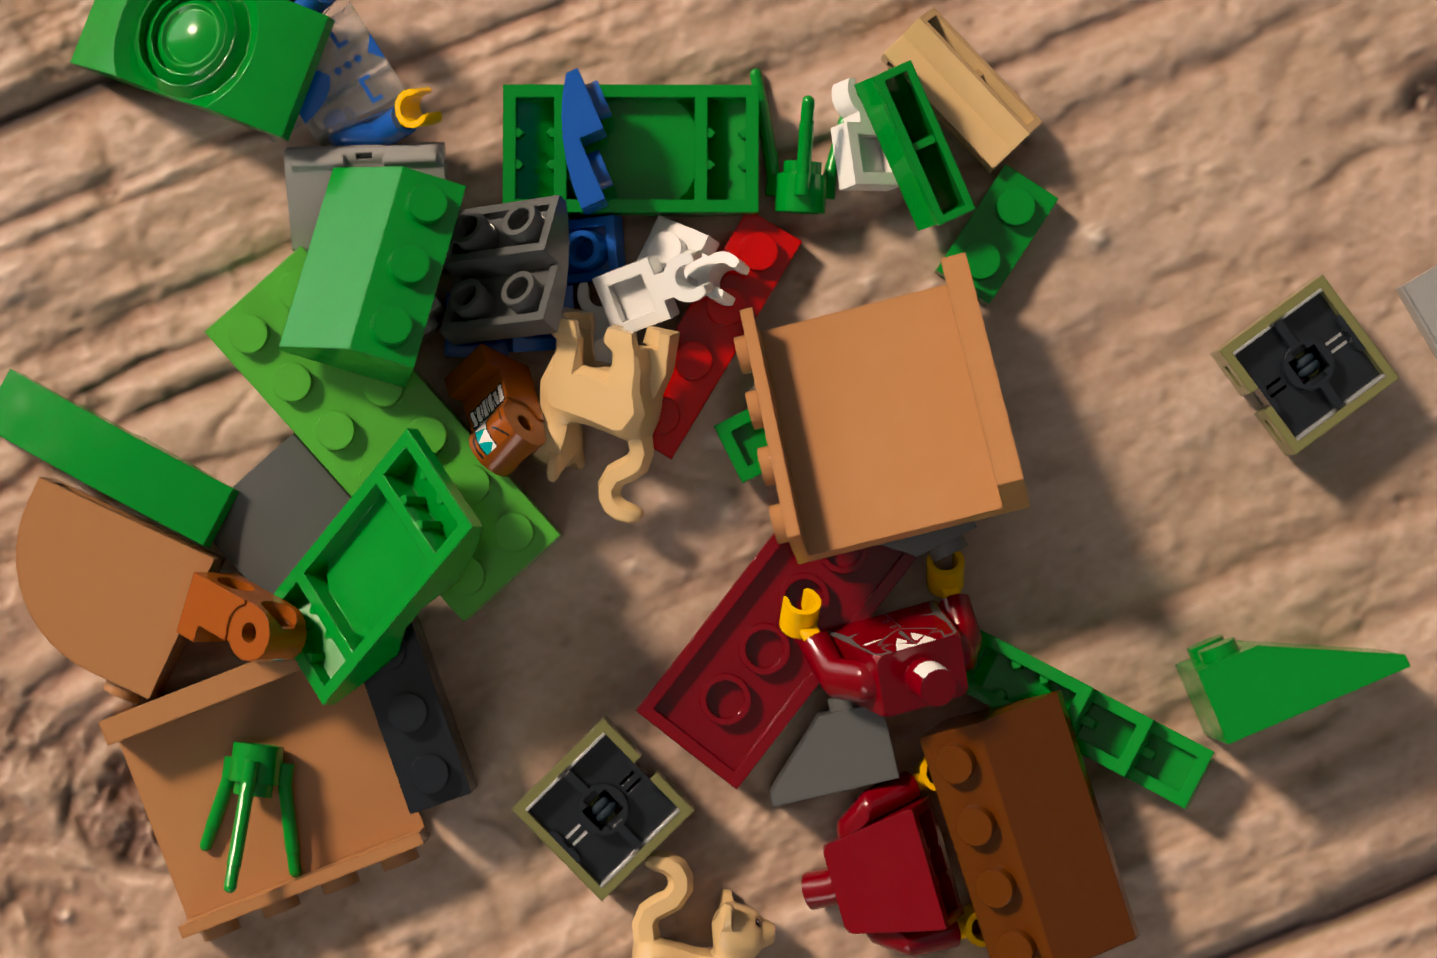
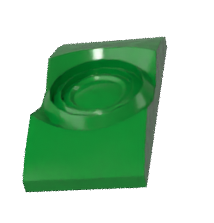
M94 0L70 63L289 141L335 20L289 0Z
M503 84L502 203L560 195L567 202L568 217L608 215L709 217L758 214L759 85L599 84L612 116L601 120L607 137L584 147L587 154L599 149L614 186L602 190L609 206L585 216L575 194L566 163L561 119L564 84Z
M407 428L274 592V595L294 605L304 617L307 630L306 640L301 653L294 659L322 705H335L361 686L398 654L407 626L426 605L460 581L477 548L483 525L418 429Z

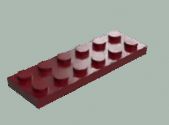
M773 533L638 706L636 712L737 790L819 684L816 675L800 649L803 639L789 637L781 631L779 621L783 597L787 596L793 607L802 610L803 590L806 588L814 590L821 598V609L817 624L820 632L864 620L874 614L917 557L876 545L798 564L790 543L778 544Z

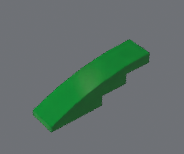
M9 369L0 387V436L137 512L210 548L239 490L147 438L132 433L86 406L67 399L25 374Z
M980 630L982 647L974 669L966 673L968 682L966 694L991 707H996L1061 690L1082 755L1188 810L1217 754L1216 752L999 638Z

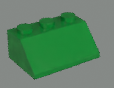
M404 166L333 168L278 350L405 388L415 366L466 186Z

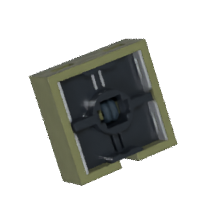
M1323 274L1309 280L1210 353L1240 396L1254 394L1263 407L1254 414L1285 456L1299 453L1399 379L1398 375Z
M606 715L512 807L513 812L601 901L630 875L695 808V805L658 768L649 775L637 762L642 755V751Z

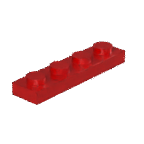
M757 214L744 215L723 249L724 252H729L745 262L750 268L747 275L731 270L726 272L720 280V289L736 298L733 305L724 306L705 296L691 302L675 331L680 332L675 368L663 394L660 419L652 434L654 450L671 460L736 354L734 337L744 335L739 310L752 307L757 319L802 243L801 240Z

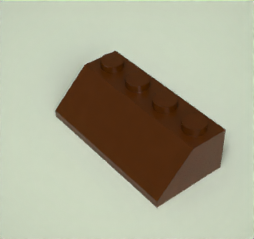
M1061 690L948 718L919 737L990 958H1092L1138 938L1139 931Z

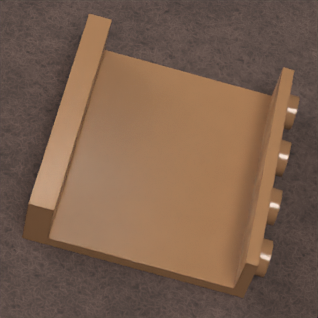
M966 252L940 259L946 280L945 285L761 331L752 307L739 310L744 335L734 337L735 349L743 375L753 373L756 390L745 392L747 407L754 430L764 428L768 446L757 448L758 460L766 487L776 484L780 501L779 504L769 506L770 518L777 543L789 542L798 564L1030 507Z
M295 659L288 661H252L98 722L107 746L117 742L121 746L188 920L178 926L182 939L199 932L202 933L205 942L217 939L241 928L238 917L260 908L265 919L278 915L301 904L298 893L321 885L324 895L334 893L359 882L360 878L357 870L377 862L381 863L384 872L410 863L420 857L416 847L423 845L430 838L421 811L411 815L409 813L364 683L335 705H322ZM234 741L284 747L283 763L295 764L292 788L300 847L301 874L298 877H291L289 874L278 786H273L272 798L253 797L237 888L233 893H227L224 890V881L239 795L233 794V790L212 848L206 852L200 849V841L222 778L224 756H232Z

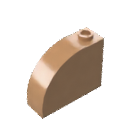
M39 477L22 514L16 543L18 582L23 600L32 619L46 639L62 655L83 669L106 679L103 689L110 694L136 704L139 703L141 697L151 699L161 696L188 640L176 631L194 572H220L226 558L56 478Z

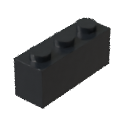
M417 614L405 630L398 654L364 682L410 815L470 794L478 786L419 615Z

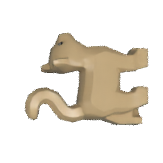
M565 307L563 308L558 333H552L556 338V351L540 380V408L544 418L543 425L546 432V441L532 456L535 462L547 467L548 481L555 482L564 468L570 466L573 469L580 470L585 466L582 424L627 440L629 446L628 455L607 465L598 481V500L608 516L617 522L633 524L641 520L644 510L636 504L626 501L621 495V490L625 484L633 482L647 473L654 455L652 434L660 419L663 394L674 372L680 332L648 326L643 341L646 346L638 345L635 332L625 330L624 326L614 324L607 328L604 336V344L613 352L612 364L595 360L594 354L595 319L593 313Z
M658 850L652 852L645 859L646 867L665 875L668 879V885L665 890L653 894L638 906L632 921L634 939L632 958H755L762 949L774 943L776 937L775 924L762 917L755 908L733 901L732 890L725 888L720 893L717 909L711 923L713 949L692 946L660 936L659 921L682 909L693 892V873L686 860L674 852Z

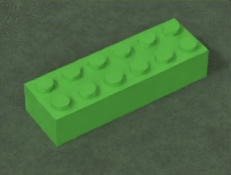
M300 246L212 324L205 333L351 497L407 428L420 431L483 525L477 548L460 581L440 595L463 622L467 621L543 555L564 534L511 474L505 477L496 475L478 461L469 446L468 438L472 433L469 427L415 367L405 388L278 350L308 252L306 248Z

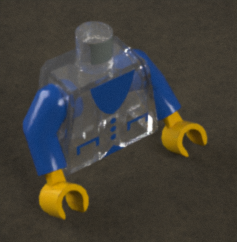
M295 0L294 3L327 15L335 20V23L293 130L305 123L315 140L322 146L392 145L414 133L419 127L434 126L442 121L441 111L422 114L420 102L426 94L432 92V89L430 87L406 90L349 0ZM267 134L273 142L280 139Z

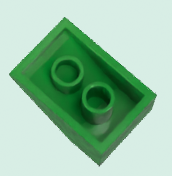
M1222 634L1188 647L1187 652L1190 658L1175 664L1204 734L1228 745L1411 667L1406 654L1374 648L1235 640V637L1224 639Z

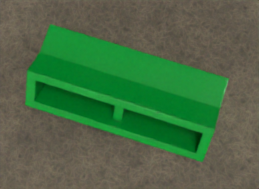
M909 60L855 84L854 86L918 231L934 225H942L975 210L976 208L912 61Z

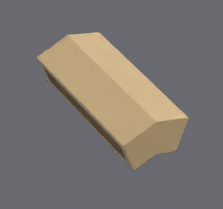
M934 7L920 16L882 55L881 61L889 69L906 61H912L936 119L989 174L1043 123Z

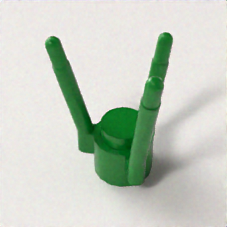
M755 68L750 72L751 85H759V136L766 170L765 196H775V212L825 214L826 199L835 200L837 169L833 142L823 175H821L822 163L812 161L815 100L810 95L802 99L797 160H784L783 172L780 173L761 70ZM839 117L837 125L844 123L843 117Z
M234 741L232 756H224L222 778L200 841V849L206 852L212 848L233 790V794H237L239 797L226 865L224 890L227 893H233L237 888L253 797L272 798L273 786H278L289 874L291 877H298L301 874L300 847L292 788L295 764L283 763L284 747Z

